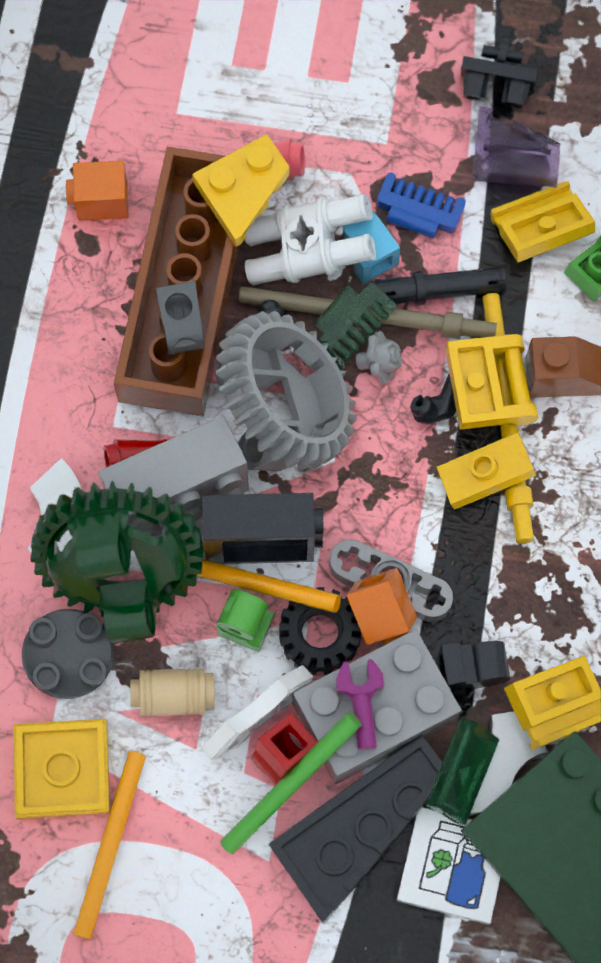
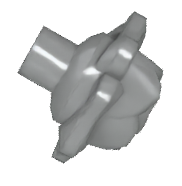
M377 331L375 335L369 336L367 352L356 355V364L360 370L370 369L371 374L376 376L381 384H387L389 380L394 379L395 371L402 365L401 349L396 342L386 339L382 331Z

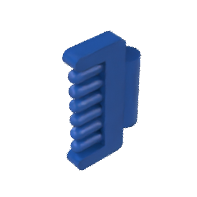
M392 172L387 174L376 203L378 208L389 211L386 222L432 239L435 238L438 229L451 234L456 231L466 205L464 198L460 197L457 199L453 211L450 213L455 202L454 197H447L441 210L440 208L445 199L443 193H438L433 205L430 206L435 191L429 189L421 203L425 192L424 186H418L413 199H411L415 184L409 182L402 196L401 193L406 183L405 180L399 179L392 192L396 175Z

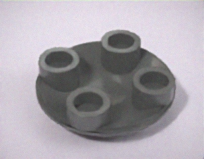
M60 609L37 618L31 623L22 646V663L29 680L43 693L60 699L79 698L97 689L107 678L114 658L113 644L109 641L105 626L98 616L92 613H84V611L77 609Z

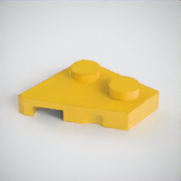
M265 134L192 174L193 183L235 247L242 244L251 224L257 216L261 217L269 205V199L272 194L279 191L288 178L289 165L268 134Z

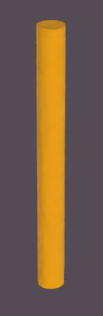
M204 559L202 561V572L197 574L198 577L333 613L338 611L341 603V596L338 594Z
M128 751L73 935L88 940L92 938L145 763L146 755Z

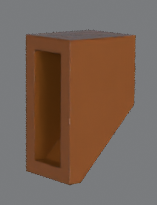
M576 336L531 339L525 357L530 398L601 395V346Z

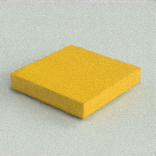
M107 719L13 724L15 818L17 820L110 814Z

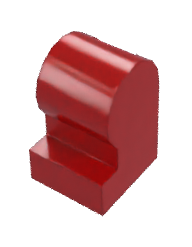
M290 713L258 738L254 745L255 751L250 759L275 786L318 742ZM289 733L293 734L298 739L302 746V749L295 745Z

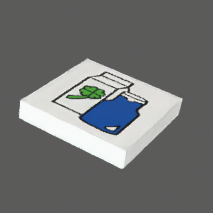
M422 808L417 813L396 901L487 925L491 923L500 876L460 831L472 820Z

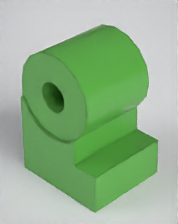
M232 589L216 624L217 635L260 652L275 614L267 610L268 604L264 600L250 593Z

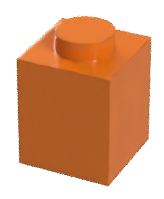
M124 161L73 163V179H66L67 205L75 206L78 221L129 218L128 181Z
M398 568L356 581L346 594L366 645L379 641L386 645L406 635L417 619L416 612Z

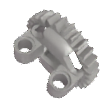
M262 311L251 315L225 333L227 338L219 344L223 351L216 355L215 373L216 379L221 385L219 392L224 393L227 404H225V407L231 410L235 418L234 424H245L248 428L238 443L247 461L248 469L282 471L295 464L299 466L300 470H304L310 465L314 469L341 453V450L349 444V437L354 434V428L351 425L357 418L351 412V409L355 407L356 401L348 397L353 386L347 385L344 382L343 377L347 371L339 370L335 363L338 357H332L326 350L328 343L321 344L316 339L317 331H310L308 333L305 331V323L303 321L294 323L291 315L287 314L281 317L276 311L269 314ZM290 345L294 348L293 352L308 367L311 366L315 372L309 376L301 375L284 358L281 350ZM280 380L293 420L279 419L268 407L259 390H266ZM315 427H324L318 438L311 437Z

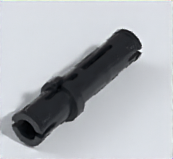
M497 266L495 268L423 275L422 271L412 272L411 277L375 279L374 289H377L378 292L375 293V300L377 306L414 302L416 306L425 305L426 300L489 293L501 294L506 291V283L501 281L506 280L503 266Z

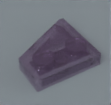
M479 106L472 181L557 187L560 143L545 135L535 134L528 127L516 121L510 126L492 117V109L486 106Z

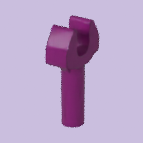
M369 659L367 662L368 681L364 685H356L350 678L349 663L344 662L336 678V692L338 695L347 696L352 701L354 715L362 724L356 731L358 750L376 749L371 699L376 692L382 691L384 688L383 673L375 662Z

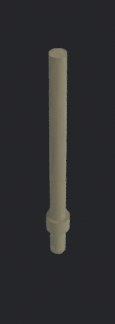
M241 286L239 293V303L259 306L265 300H275L279 303L282 310L441 332L442 337L460 339V335L483 338L496 335L497 323L463 318L462 313L446 311L445 315L243 286Z

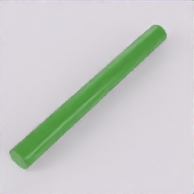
M348 712L221 840L223 848L227 852L234 854L362 726L360 720L354 714Z

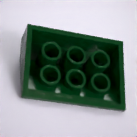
M574 731L558 742L460 831L574 963H601V759L579 734Z

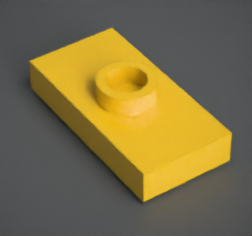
M519 432L437 466L449 502L454 510L537 476Z

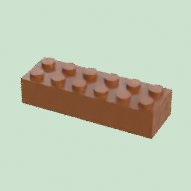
M169 146L166 148L114 379V387L118 402L204 417L239 246L235 247L193 183L192 174L225 157L224 155ZM195 281L205 348L169 354L159 311L156 288Z

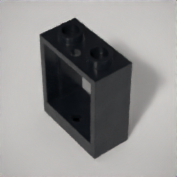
M314 493L202 495V530L205 559L219 564L314 562V548H323V507L314 508Z

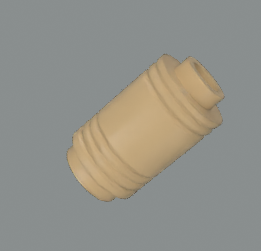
M194 668L193 670H140V679H130L131 707H140V716L205 715V710L215 709L214 673H205L204 668Z

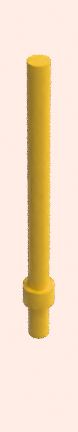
M497 293L486 294L482 297L485 321L497 323L495 336L505 335L500 296ZM494 355L504 406L514 405L505 358L500 355ZM500 425L502 439L519 432L518 425ZM525 480L510 486L505 491L507 510L512 511L515 538L518 544L534 541L530 509L534 506L532 490L526 486Z

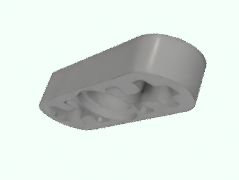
M357 540L341 541L332 549L329 567L333 577L339 582L352 587L356 581L365 578L366 571L353 566L349 572L342 569L343 561L339 557L347 558L352 552L358 555L357 563L369 569L371 560L377 562L371 576L380 574L385 570L398 568L399 573L403 577L407 593L409 592L412 579L418 581L415 591L424 595H429L432 590L440 593L438 600L444 603V605L435 604L432 610L424 607L425 599L415 593L412 594L411 603L417 618L426 622H436L443 619L449 613L453 602V593L450 586L444 580Z

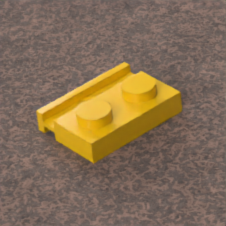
M568 181L491 209V221L493 225H497L499 228L500 236L517 262L595 233V220L576 193L573 194Z
M585 655L514 682L504 688L522 730H527L532 741L529 746L532 751L564 738L574 731L578 732L601 722V689Z

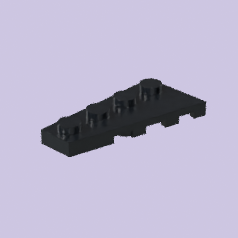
M423 735L417 737L269 843V846L323 925L449 777V770Z

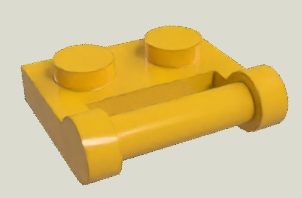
M510 334L447 341L445 352L460 430L504 424L528 425L539 419L537 407L530 400L521 354L525 351L521 335ZM494 355H500L505 358L514 405L504 406Z

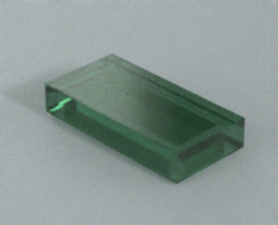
M461 718L426 805L453 823L466 826L500 739L474 720Z

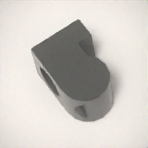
M191 281L156 288L159 311L169 354L205 348L196 282Z

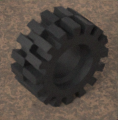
M317 587L316 589L324 591L325 587ZM332 589L331 593L340 595L339 591ZM347 597L345 599L341 598L340 607L336 613L289 601L287 609H283L281 622L279 623V640L281 647L284 649V655L288 661L291 659L294 662V667L298 668L304 665L311 675H316V672H324V675L332 673V670L341 668L344 662L353 660L360 644L362 632ZM318 615L329 617L338 628L336 640L331 645L323 648L310 645L302 634L305 622L311 617Z

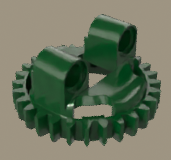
M114 481L110 483L109 489H100L93 482L90 492L85 493L79 487H75L72 498L61 494L57 505L53 503L47 505L45 514L39 516L34 534L32 535L30 560L35 563L34 574L43 576L42 586H54L53 597H67V606L69 607L76 605L79 601L84 603V613L90 612L94 607L99 608L101 616L104 617L108 639L112 644L153 638L156 630V613L160 612V604L164 602L170 606L175 605V595L186 597L188 586H196L197 574L202 572L203 561L200 528L194 525L193 515L184 514L181 503L169 506L168 494H163L156 498L153 497L151 487H148L144 492L135 491L132 482L128 489L116 488ZM129 511L136 512L135 517L149 521L154 525H157L159 522L163 523L164 537L152 536L147 532L130 526L128 523ZM69 530L72 539L60 552L57 542ZM131 550L134 551L145 577L135 581H109L102 579L128 574Z

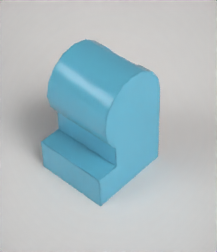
M373 211L372 220L343 226V239L369 233L374 240L376 259L354 264V272L363 285L399 265L400 246Z

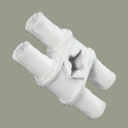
M361 194L336 201L320 197L317 199V202L291 208L285 205L278 210L277 214L256 218L246 232V243L251 247L282 239V249L278 254L246 260L245 272L249 283L255 286L281 279L298 283L301 278L325 273L331 276L335 275L342 266L375 260V244L369 233L335 241L334 233L337 227L372 220V206L368 196L366 197V194Z

